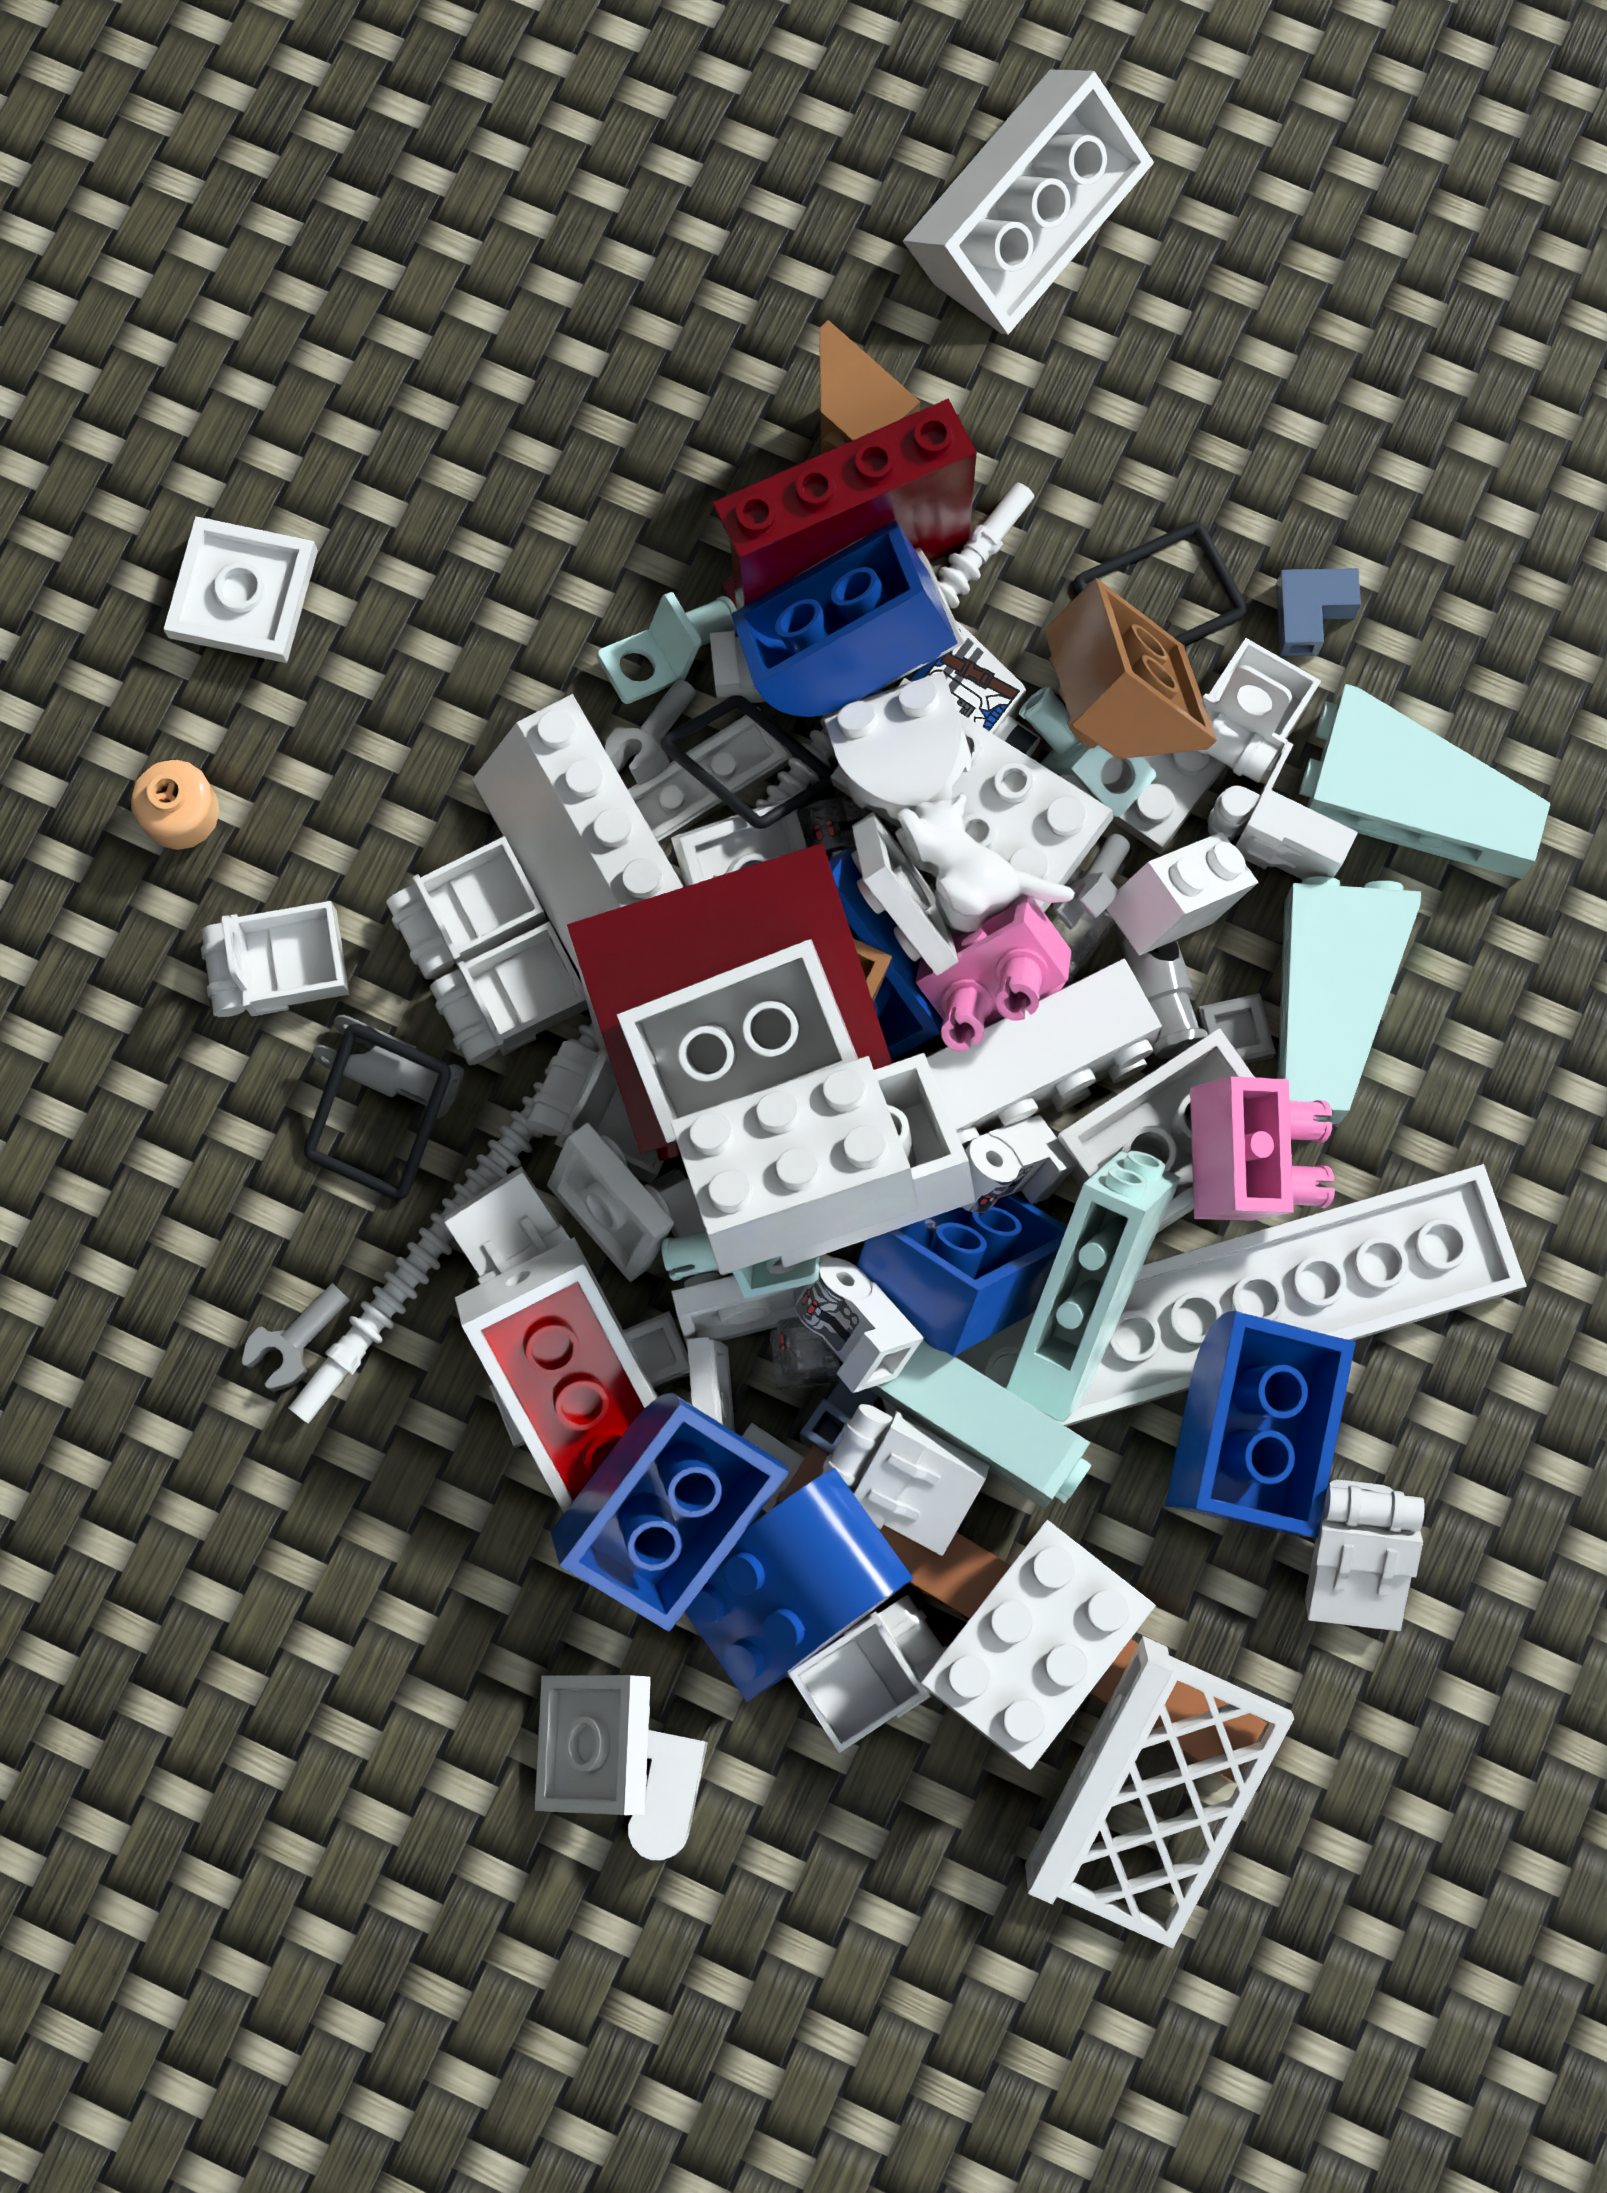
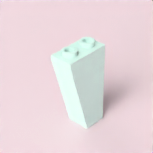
M1345 684L1336 704L1325 702L1315 738L1326 740L1320 761L1309 759L1299 795L1310 797L1307 808L1359 834L1522 879L1536 860L1550 802L1358 687Z
M1315 876L1303 879L1302 884L1293 883L1284 901L1277 1079H1289V1099L1292 1101L1313 1102L1315 1100H1322L1330 1104L1332 1116L1317 1117V1120L1314 1121L1339 1124L1350 1110L1421 904V891L1403 890V885L1394 881H1372L1366 883L1365 888L1340 886L1338 879Z
M1120 1151L1083 1184L1006 1388L1038 1410L1062 1422H1065L1084 1401L1181 1178L1164 1170L1165 1164L1162 1161L1143 1152L1130 1151L1127 1154Z
M924 1340L919 1344L896 1379L868 1388L894 1407L902 1409L901 1412L942 1440L989 1464V1472L1043 1509L1048 1506L1054 1497L1066 1503L1092 1466L1081 1458L1090 1442L958 1358L951 1356L947 1352L932 1348Z

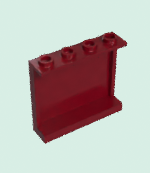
M949 398L714 501L713 507L730 539L734 575L733 578L721 583L722 593L733 602L736 609L739 610L894 520L898 522L913 548H921L929 563L962 549L969 540L977 452Z
M823 843L567 924L640 1154L656 1150L659 1161L681 1155L676 1140L669 1143L666 1142L617 1014L806 940L812 939L858 1059L869 1056L874 1070L893 1064Z

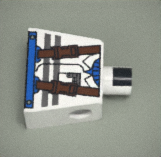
M956 621L965 643L917 669L909 678V681L913 682L943 671L959 713L1030 757L1038 746L1041 737L1015 720L1024 705L1026 694L1024 685L969 631Z

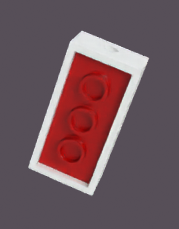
M575 1237L455 1297L461 1325L563 1513L566 1512L634 1419L644 1408L658 1398Z

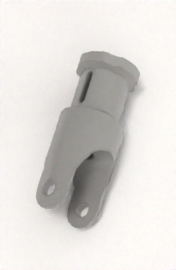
M1117 926V938L1123 957L1162 1025L1156 1039L1157 1042L1153 1046L1154 1054L1158 1059L1176 1057L1208 1036L1204 1029L1199 1028L1189 999V995L1193 992V987L1177 940L1158 947L1159 959L1154 958L1149 952L1139 956L1119 926Z
M339 1015L334 1020V1026L342 1035L348 1025L360 1024L416 1049V1046L349 1016ZM358 1037L355 1038L356 1042L363 1044L370 1051L364 1054L349 1055L343 1076L387 1096L394 1097L400 1094L422 1105H428L438 1073ZM324 1045L316 1046L313 1050L314 1058L321 1065L331 1070L337 1051ZM456 1064L449 1066L451 1069V1079L436 1117L438 1119L444 1117L450 1110L463 1081L464 1068Z

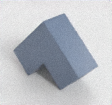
M1359 568L1281 570L1276 583L1280 656H1318L1324 643L1323 619H1355L1361 605Z
M841 1379L827 1400H822L800 1432V1442L810 1449L814 1444L827 1454H833L843 1436L842 1429L846 1421L852 1419L860 1404H867L874 1407L880 1397L868 1388L852 1393Z

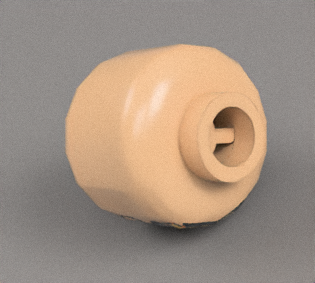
M176 759L158 761L144 769L135 780L130 796L132 813L147 836L162 847L176 850L192 848L205 841L215 829L220 813L218 797L203 772L189 762Z

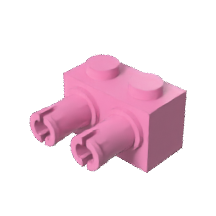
M1023 894L1014 899L1005 910L989 917L977 931L972 933L958 931L953 934L952 937L959 962L938 976L921 957L915 983L943 1019L941 1037L944 1043L949 1048L958 1052L966 1051L971 1048V1042L976 1046L982 1041L985 1028L1005 1018L1012 1021L1023 1020L1026 1017V1010L1032 1015L1038 1009L1040 1000L1060 991L1066 981H1068L1072 950L1034 898Z
M1230 1076L1190 1088L1194 1219L1253 1221L1293 1213V1205L1326 1208L1331 1204L1334 1199L1335 1188L1317 1187L1316 1185H1319V1182L1335 1181L1332 1169L1325 1165H1317L1316 1167L1292 1166L1291 1140H1311L1312 1142L1323 1143L1329 1138L1332 1131V1122H1318L1314 1120H1317V1117L1332 1116L1330 1104L1322 1100H1315L1313 1102L1290 1100L1289 1079Z

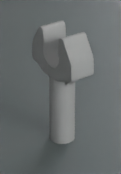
M677 679L640 728L623 729L617 727L611 732L606 740L605 751L618 773L634 755L636 756L631 762L629 769L639 785L655 778L668 766L670 761L662 750L660 742L662 737L667 734L696 696V690L691 684L682 679Z
M1118 834L1110 835L1083 878L1069 886L1075 892L1073 899L1068 902L1053 903L1054 912L1069 930L1076 926L1085 911L1093 919L1097 918L1119 893V890L1111 880L1130 850V844L1125 837Z
M332 1283L286 1330L270 1332L263 1327H258L246 1342L242 1364L251 1369L261 1362L268 1352L274 1350L281 1351L283 1354V1364L277 1371L273 1372L266 1381L265 1386L271 1391H278L297 1385L308 1374V1370L303 1364L304 1347L349 1303L350 1299Z

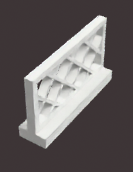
M1142 1636L1025 1864L1028 1894L1052 1905L1056 1897H1059L1173 1949L1294 1720L1292 1711L1169 1656L1166 1646ZM1178 1680L1204 1692L1210 1711L1172 1723L1165 1703ZM1214 1697L1229 1704L1218 1708ZM1249 1713L1270 1722L1260 1742L1234 1751L1223 1724L1224 1721ZM1160 1715L1164 1726L1152 1730ZM1216 1725L1225 1753L1187 1766L1177 1737ZM1170 1740L1179 1769L1142 1781L1135 1763L1141 1749ZM1249 1762L1242 1776L1238 1765ZM1231 1768L1237 1784L1232 1797L1229 1800L1203 1808L1193 1780ZM1130 1773L1134 1784L1122 1787ZM1185 1783L1195 1811L1157 1823L1147 1795ZM1139 1798L1149 1826L1112 1838L1106 1822V1817L1111 1807ZM1219 1819L1212 1833L1208 1823ZM1201 1826L1207 1842L1202 1854L1199 1857L1173 1865L1163 1837ZM1100 1830L1104 1841L1093 1844ZM1155 1840L1165 1868L1128 1880L1118 1852ZM1108 1855L1119 1880L1117 1884L1096 1891L1073 1882L1082 1864ZM1189 1877L1182 1890L1179 1880ZM1171 1883L1177 1901L1164 1923L1140 1912L1134 1894ZM1125 1898L1128 1906L1115 1900Z

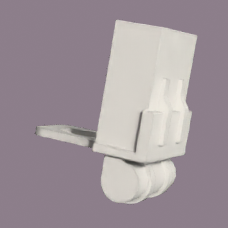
M1245 638L1210 693H1205L1202 698L1217 741L1209 749L1198 750L1197 752L1204 756L1208 754L1233 768V773L1241 777L1243 774L1259 783L1267 769L1271 771L1287 744L1288 736L1310 703L1321 680Z
M1287 742L1261 795L1242 786H1232L1219 795L1208 817V832L1210 836L1223 832L1229 842L1240 836L1235 847L1241 852L1245 860L1263 869H1266L1267 866L1277 867L1302 880L1315 876L1334 878L1342 866L1358 832L1272 791V787L1293 746L1292 743Z
M505 836L421 878L419 874L413 876L415 884L395 893L386 902L393 915L392 922L395 928L401 931L411 950L410 957L413 963L419 966L425 979L441 976L449 971L453 964L456 963L457 965L461 961H464V963L547 922L545 913Z
M331 901L238 917L237 914L222 916V923L208 925L201 929L203 938L201 954L202 959L206 960L209 980L207 995L212 1001L214 1016H235L243 1013L245 1009L251 1016H258L289 1010L288 1005L350 995L337 910Z
M550 921L465 963L464 961L458 962L459 969L437 979L430 985V989L437 1001L435 1006L439 1014L444 1015L455 1037L453 1042L456 1048L462 1051L468 1065H475L489 1059L498 1049H500L504 1056L536 1040V1034L589 1009L583 986Z
M564 1041L557 1056L552 1057L548 1065L550 1071L540 1092L536 1093L531 1101L533 1107L526 1120L527 1125L542 1134L556 1135L557 1139L554 1144L563 1148L567 1137L588 1122L600 1137L603 1135L608 1136L620 1147L626 1158L627 1168L635 1177L651 1184L658 1176L664 1160L659 1161L656 1150L643 1154L639 1153L607 1050L600 1048L597 1053L575 1042Z
M522 1166L444 1216L445 1225L479 1274L478 1281L480 1284L570 1240V1237L562 1225L558 1223Z
M860 1404L852 1419L846 1421L842 1429L843 1436L833 1454L827 1456L823 1463L824 1471L821 1475L835 1468L877 1528L881 1529L884 1524L943 1556L985 1482L990 1465L903 1419L902 1409L896 1407L890 1416L873 1406Z
M1333 1480L1330 1482L1326 1492L1318 1538L1315 1541L1305 1595L1308 1620L1401 1631L1411 1577L1417 1576L1423 1546L1420 1531L1424 1519L1423 1498L1405 1496L1403 1492L1394 1491L1390 1487L1380 1484L1347 1480Z
M909 1595L901 1598L879 1614L876 1611L870 1614V1617L844 1633L845 1636L788 1673L839 1753L893 1717H901L931 1697L930 1692L921 1686L920 1683L943 1655L947 1647H942L925 1621L927 1616L923 1610H918Z

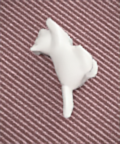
M960 794L951 800H939L932 803L922 802L916 806L915 812L907 808L898 812V818L902 825L895 832L898 841L910 861L917 868L931 873L937 878L936 890L934 892L935 904L945 923L953 929L971 933L977 931L989 917L1005 910L1020 894L1047 903L1068 902L1074 897L1075 892L1070 887L1051 883L1030 874L1016 871L1000 855L977 843L965 833L962 820L963 807L966 802L964 794Z

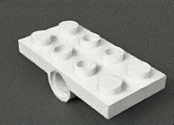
M904 678L899 686L910 683L911 681ZM959 713L971 753L970 772L963 771L952 785L953 796L951 799L956 798L960 794H964L966 797L962 816L965 833L977 843L1000 855L1016 871L1064 886L1113 820L1112 809ZM838 766L831 775L832 783L836 788L850 796L840 766ZM868 804L865 806L896 827H902L899 819L891 818L886 809ZM1034 898L1043 912L1051 904Z

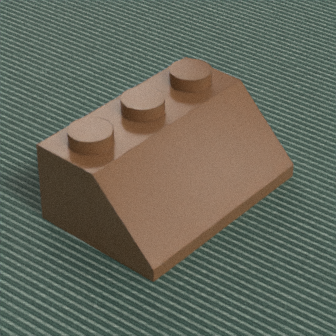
M827 320L819 328L821 454L920 411V401L834 324Z
M1096 577L1045 629L1052 654L1049 657V661L1057 672L1060 682L1058 692L1066 704L1070 718L1067 721L1068 727L1075 737L1087 747L1095 748L1099 745L1117 759L1207 750L1217 741L1184 645Z

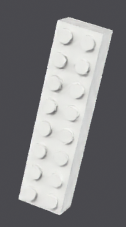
M1124 958L1040 1000L1039 1007L1035 1013L1030 1015L1026 1010L1025 1019L1012 1021L1005 1018L985 1028L982 1041L976 1046L971 1042L969 1050L958 1052L947 1047L926 1059L964 1151H966L970 1142L978 1136L1032 1118L1031 1115L1051 1105H1054L1057 1112H1060L1080 1103L1091 1094L1088 1086L1108 1076L1111 1077L1113 1083H1118L1137 1074L1147 1066L1144 1058L1154 1051L1153 1046L1162 1025ZM689 1178L659 1192L669 1207L670 1218L675 1222L671 1228L675 1238L706 1231ZM716 1269V1270H712V1271H707V1272L695 1274L694 1276L701 1275V1274H705V1273H712V1272L720 1273V1272H719V1269ZM733 1273L724 1274L722 1277L733 1276Z

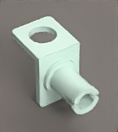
M669 592L662 596L648 630L601 648L597 654V660L621 701L625 704H630L672 686L677 679L685 680L698 649L711 643L710 633L735 631V634H737L731 616L737 609L727 596H721L713 602L685 613L674 593ZM631 653L647 657L654 668L653 676L648 680L640 682L629 679L621 671V658Z
M1044 687L1037 691L1020 709V716L1026 719L1053 749L1040 764L1055 774L1074 775L1096 800L1112 809L1113 817H1120L1156 778L1155 770L1143 757L1124 758L1130 766V782L1123 791L1111 793L1102 783L1101 771L1105 762L1114 756L1099 745L1095 748H1089L1075 737L1067 724V721L1070 719L1067 708L1057 698L1051 687Z
M706 1231L677 1238L670 1237L663 1240V1261L666 1271L670 1270L669 1277L673 1281L718 1269ZM780 1256L731 1273H733L744 1298L747 1299L815 1283L819 1275L820 1256L803 1261L793 1270L783 1274L770 1273L772 1265L780 1259Z

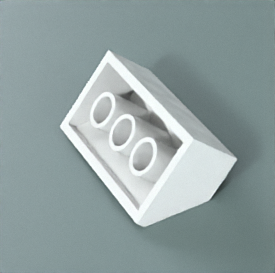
M1050 69L904 238L903 242L936 287L1001 334L1009 335L1154 162L1095 71Z
M573 694L516 722L472 779L500 832L506 837L531 888L577 971L576 952L567 924L683 888L681 881Z

